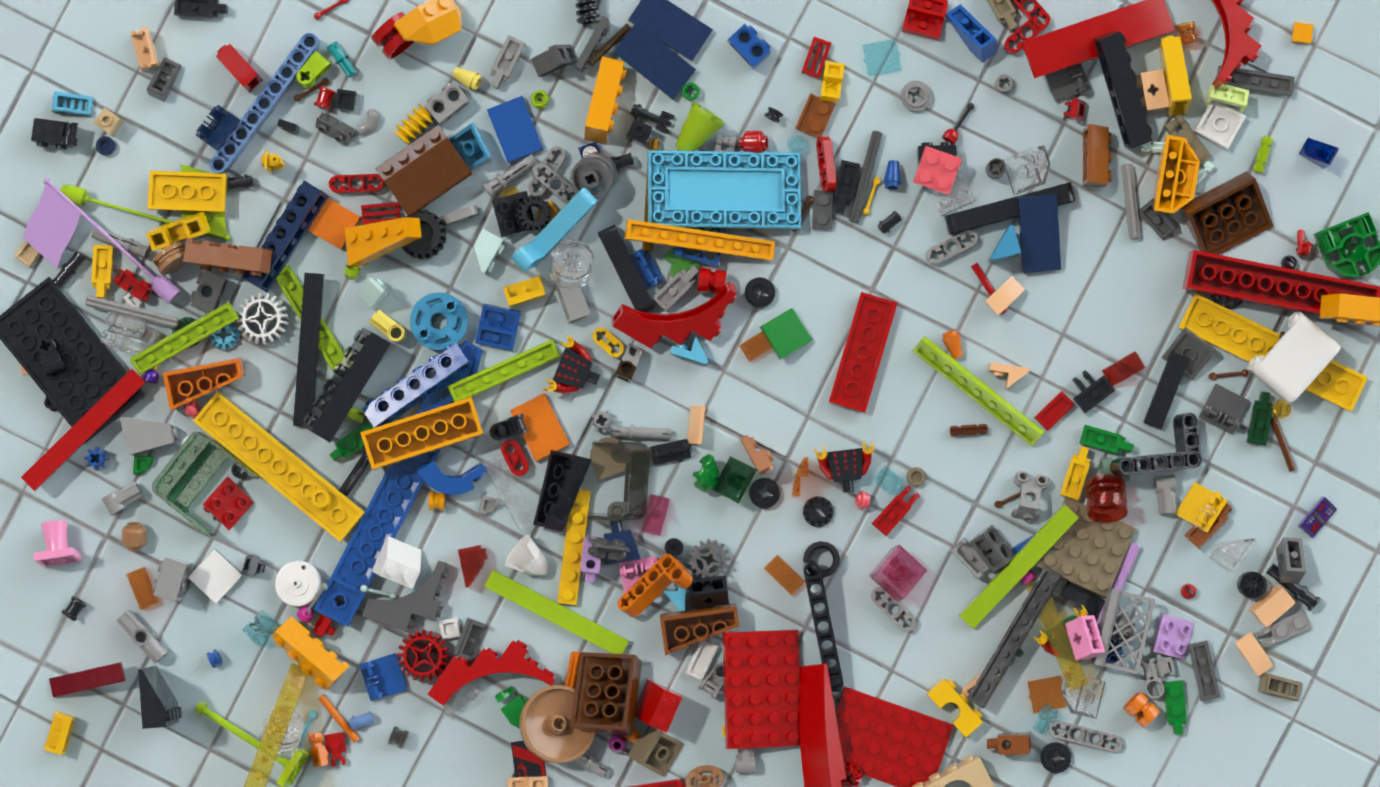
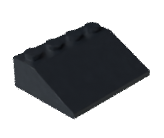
M157 666L138 669L142 729L167 727L180 722L179 718H182V708L178 707V701Z

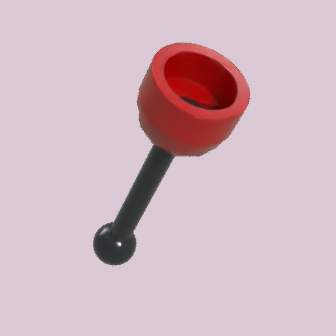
M973 103L967 104L966 111L954 129H948L944 132L942 138L946 142H952V145H955L959 137L957 130L970 110L974 109Z

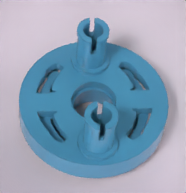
M439 292L431 293L421 298L413 307L410 316V327L416 340L423 346L432 350H444L448 345L458 344L463 339L468 328V316L462 303L452 295ZM439 314L444 315L447 320L446 326L442 329H436L432 325L433 318Z

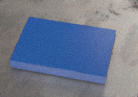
M523 96L487 109L507 163L543 150Z

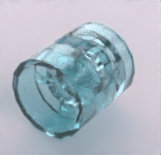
M261 610L254 617V622H249L242 630L260 647L268 639L267 635H272L279 626L266 612Z

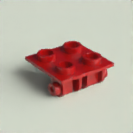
M227 476L202 505L205 512L211 513L230 531L254 502Z

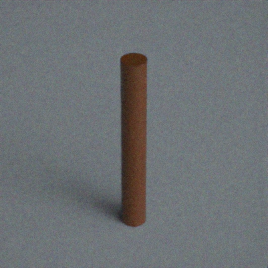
M1273 416L1271 417V425L1289 472L1294 471L1296 466L1278 418Z

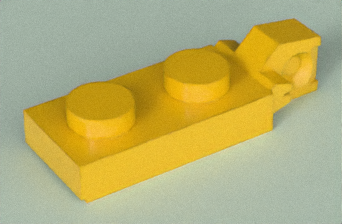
M93 245L91 283H93V288H96V298L106 299L107 289H111L114 246Z
M1080 446L1078 455L1073 454L1059 495L1079 501L1090 466V459L1086 458L1089 448Z

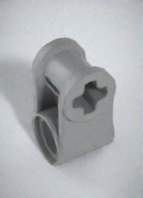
M723 662L716 663L698 687V689H703L709 693L712 699L717 696L724 684V676H720L716 672L719 666H724Z

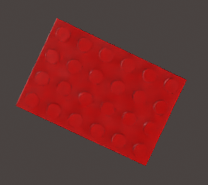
M799 631L723 632L726 749L800 746L798 718L800 686Z
M844 686L835 712L843 761L857 765L865 776L896 787H912L918 782L924 783L928 781L929 776L938 773L954 726L951 723Z

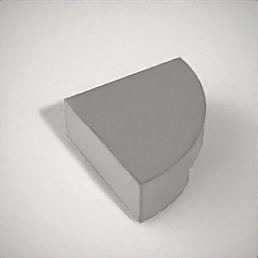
M482 496L479 515L489 514L496 510L501 499Z

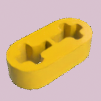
M600 327L594 330L592 336L594 342L607 354L614 358L620 357L623 354V344L607 329ZM604 331L606 333L604 336L608 342L606 343L602 339L598 341L597 332L602 333ZM610 342L615 346L619 344L620 353H611L612 348L608 344Z

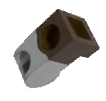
M629 343L614 377L631 383L644 349Z

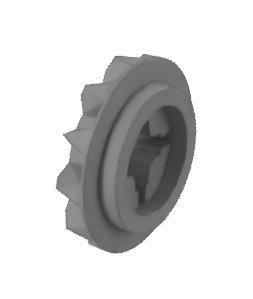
M921 81L907 83L901 91L903 106L917 112L925 109L931 101L929 87ZM918 89H920L919 96L922 99H917L914 103H912L913 97L911 96V93L914 94Z

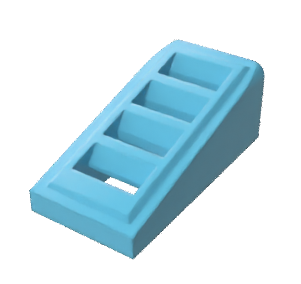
M54 91L51 112L91 116L93 97ZM59 98H63L62 107H58ZM67 99H71L70 108H66ZM75 100H79L78 110L74 109ZM83 100L87 101L85 111L82 110Z

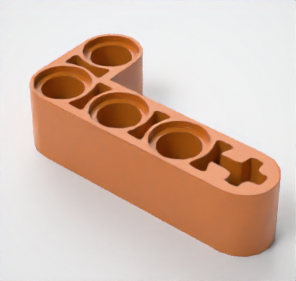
M665 554L620 597L618 608L631 618H635L672 582L681 589H686L692 584L693 577L680 561L671 554Z

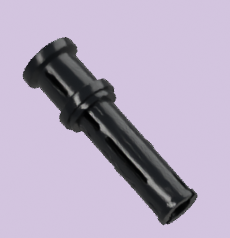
M1274 563L1267 570L1266 573L1290 591L1296 601L1299 600L1307 606V610L1311 611L1321 598L1314 596L1308 591V587L1304 585L1280 582L1279 570Z

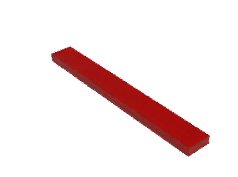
M131 369L21 478L36 491L146 382Z

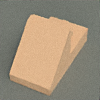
M991 362L989 363L988 371H992V375L1004 377V373L1007 374L1006 389L1027 374L1029 368Z

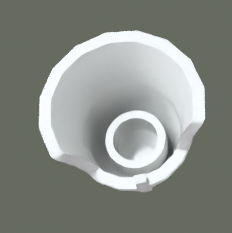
M529 534L522 537L516 543L504 566L527 575H544L548 572L546 558Z

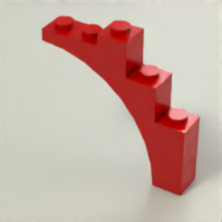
M1211 0L1221 18L1225 38L1223 62L1219 73L1212 82V85L1217 89L1222 84L1227 85L1233 77L1230 75L1233 70L1236 72L1242 64L1245 66L1249 61L1253 63L1260 55L1257 51L1261 48V45L1247 35V32L1252 28L1250 23L1254 17L1239 6L1243 0Z
M728 282L717 295L706 303L680 313L652 314L621 304L612 317V327L650 349L654 344H658L662 335L681 345L684 340L689 339L692 331L711 342L713 337H717L721 332L720 319L724 316L728 304H732L736 299L735 285Z
M512 640L500 659L497 658L498 653L491 648L487 650L483 648L470 667L467 665L469 661L461 656L458 658L454 656L427 695L444 705L465 684L486 675L507 672L525 674L552 686L555 681L553 678L555 674L546 668L544 670L538 668L537 665L539 663L531 657L525 659L524 657L528 653V650H526L527 645L520 640L516 642Z

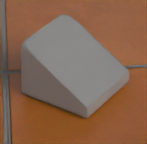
M145 325L137 342L148 348L164 339L166 335Z

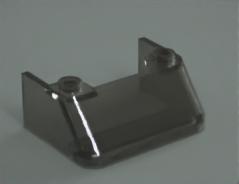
M593 440L592 446L611 447L612 459L617 463H626L624 502L615 501L611 503L607 513L589 512L588 519L610 521L642 519L647 511L650 464L649 447L644 443Z

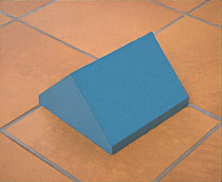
M471 123L449 139L470 171L492 161L474 123Z
M1010 224L1006 228L988 262L993 263L1012 258L1021 253L1013 225Z

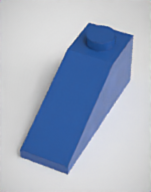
M961 4L945 14L970 52L982 63L997 53L996 38Z

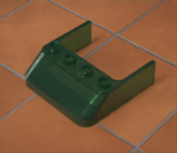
M197 431L188 437L154 480L152 490L159 498L202 533L213 537L215 533L189 513V506L226 459L231 460L250 477L259 479L260 476L225 447L205 433Z

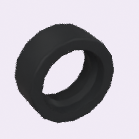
M819 541L812 543L804 552L803 562L805 563L810 560L811 554L816 549L825 548L832 554L833 562L830 568L821 571L822 577L832 575L836 572L840 563L838 550L829 542ZM812 565L807 568L810 574H814L817 571Z

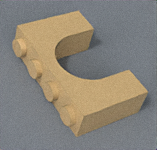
M972 754L962 758V762L957 765L954 763L945 768L946 771L940 774H932L928 777V781L924 783L918 782L912 786L945 787L949 782L962 780L969 787H994L980 757Z

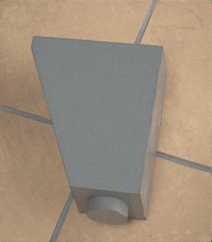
M120 417L129 455L134 456L177 444L178 432L176 427L173 428L171 424Z

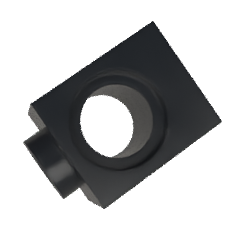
M634 119L626 138L644 147L652 127Z

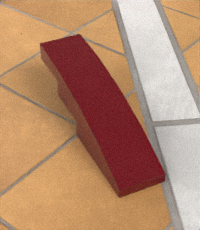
M119 662L49 678L52 695L57 697L126 681L123 664Z

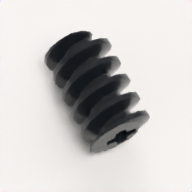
M576 0L579 2L575 6L577 9H580L576 11V15L580 16L577 19V23H599L595 18L600 17V14L595 13V10L600 9V7L594 5L599 0Z

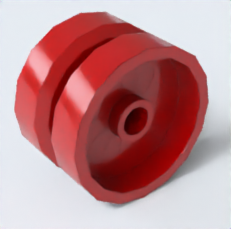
M399 12L388 19L371 37L378 47L384 46L382 52L389 60L403 53L415 42L404 40L394 26L395 22L405 16L403 12Z

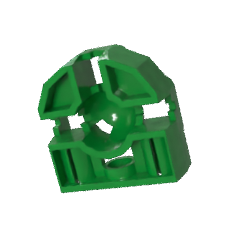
M1369 212L1313 234L1326 267L1338 277L1357 279L1371 273L1380 263V241H1378L1377 230ZM1351 227L1354 233L1348 234L1341 239L1338 232ZM1372 236L1375 247L1367 249L1363 239ZM1351 239H1356L1359 242L1357 244L1351 243ZM1337 250L1341 260L1330 264L1327 259V253ZM1362 262L1366 272L1359 274L1355 264Z

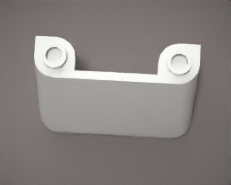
M1300 311L1293 313L1288 318V327L1290 329L1266 356H1255L1247 367L1278 398L1288 403L1295 401L1341 348L1332 337Z

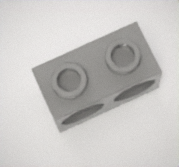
M455 82L453 84L448 83L441 89L443 92L438 96H431L426 101L425 107L440 126L470 103L467 96ZM453 92L459 94V98L456 101L449 100V95ZM437 104L444 105V110L441 113L434 112V107Z

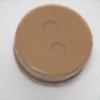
M177 242L171 244L154 257L153 263L159 269L160 274L167 275L173 273L187 263L183 262L184 243Z

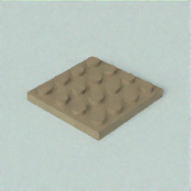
M1065 497L1062 505L1068 506L1079 518L1041 557L1035 567L1043 570L1047 566L1061 574V579L1106 599L1108 588H1111L1136 528L1076 500Z

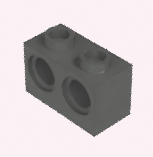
M993 525L978 533L970 541L992 573L1006 565L1015 556Z

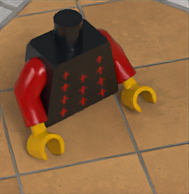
M565 334L564 336L568 338L567 343L564 344L560 341L565 350L553 380H545L550 384L549 388H543L545 391L569 394L578 392L580 388L583 389L586 381L597 385L600 374L590 371L593 363L591 362V356L584 346Z
M863 441V449L827 452L825 446H823V451L818 452L815 448L814 452L817 456L820 470L833 482H842L843 493L854 492L853 480L861 479V476L866 475L870 467L872 452L874 451L873 441L869 447L865 446V441Z

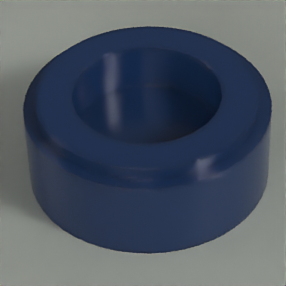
M103 136L97 140L96 150L103 156H110L116 150V143L112 138Z

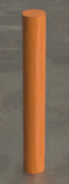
M322 694L318 698L321 704L353 743L360 739L359 736L352 730L327 697Z

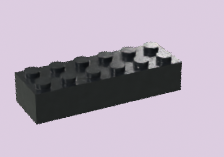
M365 328L356 332L354 336L355 341L352 346L345 350L344 359L335 366L333 377L331 380L328 379L323 387L325 390L321 396H317L313 403L312 411L308 412L303 419L304 424L302 426L329 443L391 344Z

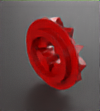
M844 762L846 776H851L841 780L842 787H857L863 777L861 769L853 763Z

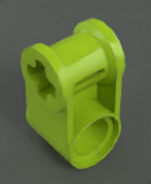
M315 51L297 72L296 77L299 84L303 88H311L329 70L332 63ZM305 75L306 77L309 76L310 79L303 80L302 77Z

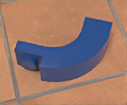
M431 458L417 467L416 471L434 490L444 494L457 495L473 490L474 486L471 481L474 480L476 482L484 476L483 473L486 472V469L479 462L463 474L449 476L442 473Z

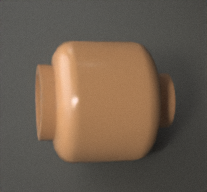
M129 522L122 528V545L127 547L129 551H140V548L147 544V528L142 526V523Z

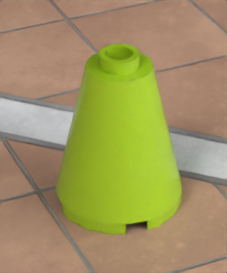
M693 102L675 145L678 147L676 150H698L725 123L710 110L701 109V104Z

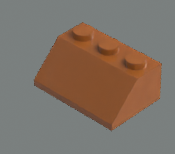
M1088 124L1083 129V186L1106 187L1108 182H1111V170H1108V163H1111L1112 154L1111 151H1108V144H1111L1112 134L1108 132L1109 127Z

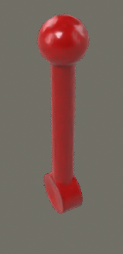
M339 0L320 13H315L314 18L319 20L322 15L342 3H348L349 0Z

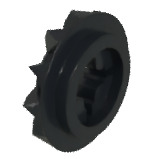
M754 278L745 287V298L753 307L764 308L774 300L775 288L766 278ZM761 285H763V292L768 296H761L757 301V294L752 289L759 290Z
M769 478L757 479L749 489V497L752 503L759 508L772 507L777 503L780 496L778 485ZM767 485V492L773 494V496H766L761 501L762 495L756 492V490H763Z
M821 496L810 498L803 507L804 519L814 527L827 525L834 514L830 501ZM824 505L822 513L825 517L818 515L813 519L815 511L811 506L819 508Z
M1059 742L1049 743L1040 754L1041 764L1051 773H1061L1071 763L1070 750ZM1057 749L1058 756L1064 759L1057 760L1054 766L1053 759H1050L1048 756L1054 755Z

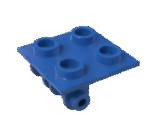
M396 653L359 664L370 701L408 690Z

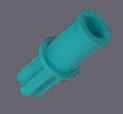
M334 41L333 44L331 43L327 46V50L336 60L335 64H339L347 77L354 76L357 70L348 59V54H345L338 45V42Z

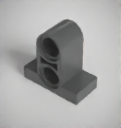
M553 45L548 48L549 50L531 59L538 77L546 76L567 65L577 63L571 45Z

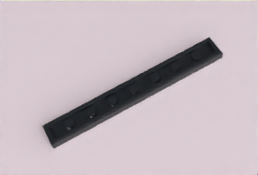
M304 273L293 426H302L305 415L311 412L314 407L325 274Z
M1047 566L1044 567L967 697L968 700L983 709L986 707L1061 580V574Z

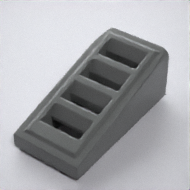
M164 57L147 87V93L165 102L182 65ZM165 66L174 69V71L171 72L165 69ZM162 73L170 76V78L162 76ZM160 80L166 83V85L160 84L158 81Z

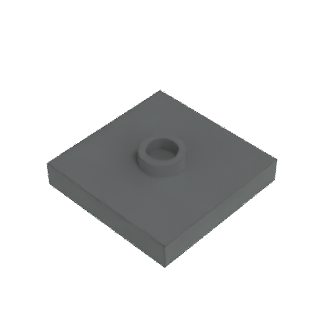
M1184 327L1162 355V358L1167 361L1170 351L1189 357L1183 374L1193 380L1215 353L1216 349L1187 327Z

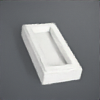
M707 640L699 642L685 673L703 681L719 646Z

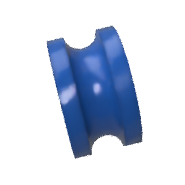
M214 649L212 653H207L208 660L213 668H216L218 664H223L217 649Z

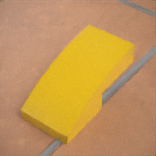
M826 61L820 100L839 103L845 64Z

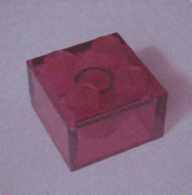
M899 544L890 549L870 573L869 577L895 601H899L908 595L927 572V569Z

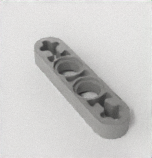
M1054 720L1048 725L1049 734L1058 739L1110 752H1117L1122 747L1121 738L1115 734L1059 720ZM1059 724L1060 728L1066 729V725L1069 726L1066 732L1067 737H1063L1065 735L1063 732H1058L1056 735L1052 727H1056ZM1074 728H1078L1081 732V736L1078 739H1072L1070 736V732ZM1092 733H1097L1100 737L1099 742L1096 744H1092L1089 741V736ZM1103 735H1106V740L1112 741L1115 738L1118 745L1111 748L1110 744L1104 743V747H1102Z

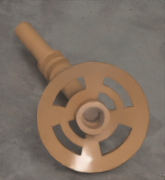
M704 765L690 771L686 776L685 783L687 787H692L691 781L694 778V787H720L724 781V776L719 768ZM704 772H711V773H712L711 775H702V776H700V773H704Z

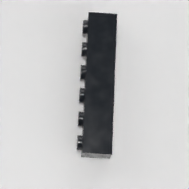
M1112 31L1093 38L1124 147L1135 148L1151 142L1152 129L1146 120L1147 112L1141 103L1142 95L1135 82L1137 78L1130 65L1131 57L1126 51L1124 35L1121 31Z

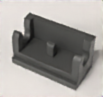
M468 617L453 654L470 661H475L488 625Z

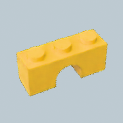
M203 211L152 228L146 233L152 251H156L177 241L206 234L211 228Z
M942 678L926 694L938 708H942L946 703L950 702L958 706V716L952 723L964 737H967L983 723L980 719L982 715L976 708L972 710L967 705L970 701L963 693L959 695L954 690L957 687L950 679L946 681Z

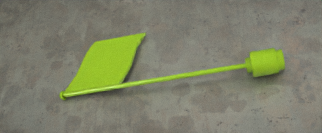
M180 164L181 172L210 173ZM68 184L63 185L60 190L78 207L86 205L89 201L164 223L173 222L168 219L89 198L85 188ZM181 211L182 218L197 214L194 211ZM216 212L212 220L208 221L211 229L206 234L226 239L225 241L227 242L230 240V235L226 231L225 213Z

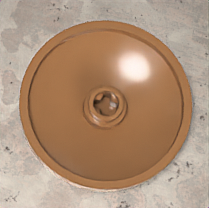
M564 685L545 687L535 692L522 708L519 722L522 739L530 752L543 761L566 763L577 759L588 750L594 740L596 732L570 727L575 695L574 688Z

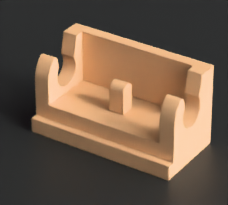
M143 27L141 31H131V38L141 72L159 67L150 30L147 27Z
M1276 584L1248 609L1267 628L1296 602L1284 587Z

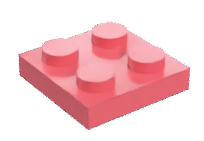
M925 146L913 182L949 195L962 158Z

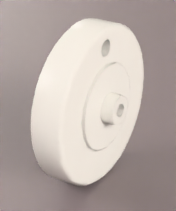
M292 561L285 564L275 578V590L282 602L293 607H304L311 604L321 589L320 586L322 584L318 570L310 563L304 561Z

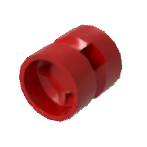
M700 267L697 292L708 293L712 291L713 294H718L725 286L727 271L716 269L712 272L709 268Z

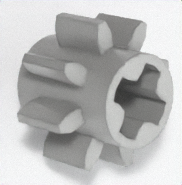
M598 409L599 414H592V417L595 419L590 424H596L595 431L602 428L605 433L607 426L612 428L609 421L614 418H608V410L603 414ZM599 416L607 418L604 426L596 422L599 420Z

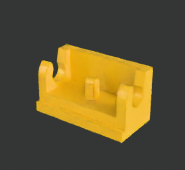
M540 276L503 287L509 307L546 296Z
M55 711L44 750L58 755L66 753L76 719L75 716Z

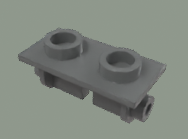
M322 112L316 119L315 127L321 133L333 137L338 143H344L348 146L350 137L352 138L356 132L353 130V127L342 121L339 126H336L338 119Z
M601 537L588 539L592 543V547L588 548V554L591 557L605 558L606 552H608V559L621 561L626 558L625 551L630 552L625 542L621 540L607 541Z

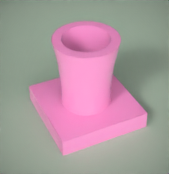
M55 520L41 524L46 551L34 553V561L43 567L82 561L81 554L73 547L68 548V521Z

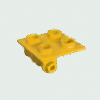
M1194 482L1175 515L1208 533L1228 500L1221 497L1220 493L1212 492Z

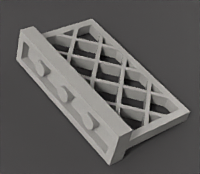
M1108 588L1099 625V633L1105 653L1092 658L1091 663L1138 675L1156 599ZM1121 595L1128 596L1132 602L1131 605L1124 609L1119 603ZM1143 600L1149 601L1148 610L1141 613L1136 604ZM1134 606L1139 616L1130 621L1125 611ZM1120 614H1123L1127 623L1118 628L1115 619ZM1141 618L1144 622V628L1137 632L1132 623ZM1130 625L1135 634L1125 639L1120 630ZM1118 632L1123 642L1114 647L1111 642V636ZM1137 637L1140 642L1139 648L1132 651L1128 641ZM1125 644L1130 653L1121 658L1116 649ZM1114 651L1119 660L1113 664L1105 663L1107 655ZM1133 656L1136 661L1134 669L1127 668L1123 661Z

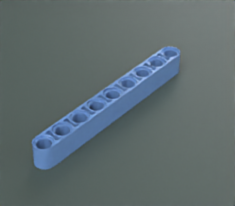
M306 33L301 37L241 118L236 130L230 134L225 145L213 156L210 161V169L214 173L226 174L296 81L297 72L306 63L308 58L315 51L319 50L320 42L314 34ZM308 39H315V44L312 47H307L306 41ZM297 54H303L304 59L303 61L297 63L294 60L295 56ZM287 69L292 70V75L289 78L283 77V73ZM274 85H281L280 92L272 93ZM263 100H269L270 102L269 107L266 109L261 108ZM253 115H257V123L250 124V117ZM245 130L247 132L246 138L238 139V133ZM229 146H235V153L232 155H228L226 152ZM219 161H223V169L216 170V163Z

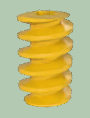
M418 103L420 110L412 109L414 116L409 113L407 114L409 121L402 119L404 126L396 125L398 132L392 130L408 145L411 144L410 138L417 140L416 132L421 135L423 134L421 127L428 129L426 122L434 123L431 118L432 115L420 103Z

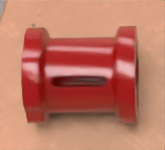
M320 86V92L314 105L330 110L329 104L336 92Z

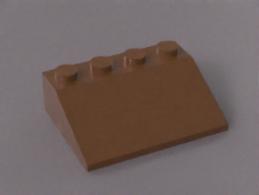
M439 125L375 168L409 218L472 175V172Z
M1247 171L1201 194L1180 208L1200 251L1218 255L1274 226L1256 178Z
M580 652L570 727L611 735L632 736L642 661L632 654Z

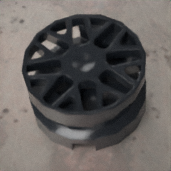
M1245 572L1241 574L1237 581L1239 593L1247 598L1262 596L1267 587L1264 576L1258 572Z

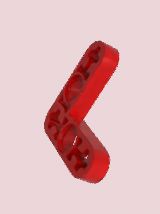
M1011 0L1028 21L1004 42V49L1008 54H1016L1023 48L1020 41L1016 45V50L1014 48L1009 49V41L1013 43L1018 37L1023 42L1035 38L1049 25V14L1036 0H1022L1021 3L1018 2L1019 0ZM1031 1L1034 5L1033 10L1026 11L1023 7L1024 2ZM1036 9H1038L1039 12H1037V15L1040 18H1042L1043 16L1045 17V24H1038L1037 16L1034 15V17L1032 18L1030 15H1032L1036 11ZM1030 28L1032 36L1025 38L1022 35V29Z

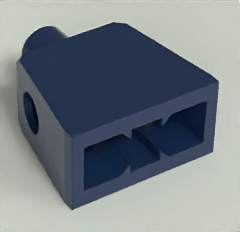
M621 519L610 521L612 533L604 534V539L607 541L621 540L625 542L630 552L625 551L626 558L621 561L608 559V552H606L604 565L641 559L631 529L623 531Z

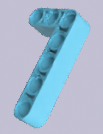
M585 187L581 189L536 238L516 251L511 259L524 272L537 266L597 204L598 200Z

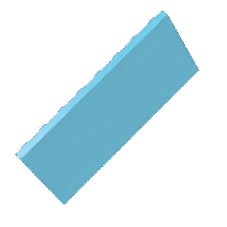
M648 150V222L683 228L801 229L800 153Z

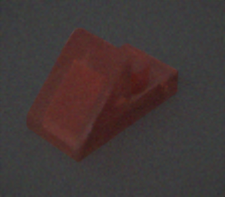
M1136 351L1103 369L1102 373L1110 384L1114 386L1142 370L1145 366Z

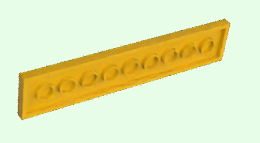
M1196 293L1193 295L1178 326L1181 330L1187 327L1204 341L1249 363L1255 356H1266L1279 341L1280 335ZM1331 360L1305 390L1352 412L1368 377Z
M218 391L193 420L194 423L339 542L343 541L365 514L360 507ZM324 489L329 492L331 502L326 508H316L312 504L311 495L315 490Z

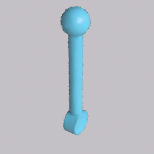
M313 710L309 712L310 717L308 718L298 739L293 742V745L295 747H299L301 745L300 741L304 736L308 726L310 725L312 719L317 716L316 711Z

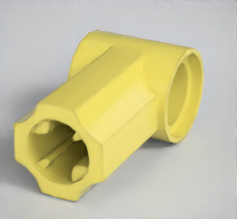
M378 310L369 321L371 325L395 343H401L406 339V330L381 310ZM400 329L402 332L401 336L397 339L393 338V331Z

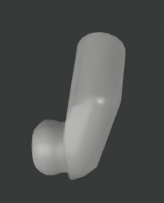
M375 109L368 110L366 123L357 126L360 135L370 132L377 127L379 113Z

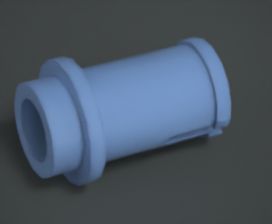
M370 711L356 717L353 715L349 722L352 730H358L359 727L374 723V719Z

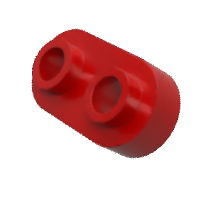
M506 440L501 446V453L510 471L516 476L525 475L529 470V463L520 445L514 440ZM509 446L514 447L513 453L507 451ZM517 463H522V470L516 469Z

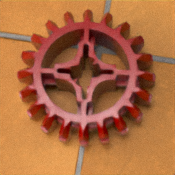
M423 629L420 636L419 631L416 630V637H413L410 633L408 634L410 641L407 639L402 640L406 646L400 645L398 647L400 650H404L403 653H397L398 657H403V660L398 661V664H405L401 670H409L406 674L407 677L414 673L413 680H417L419 675L420 681L424 682L425 676H427L428 681L432 680L431 674L436 678L439 677L437 670L443 673L444 668L441 665H448V662L443 661V658H449L450 655L443 653V651H447L449 648H442L441 645L445 644L446 641L442 640L439 643L437 641L440 638L439 634L433 638L434 631H430L427 636L426 629ZM422 639L430 641L425 648H419L413 644L415 641ZM434 646L437 647L439 652L438 663L431 656ZM429 648L427 651L428 655H426L429 660L423 659L419 661V651L424 652ZM409 649H411L416 656V660L413 663V665H411L408 660ZM422 663H427L434 667L430 671L416 670Z

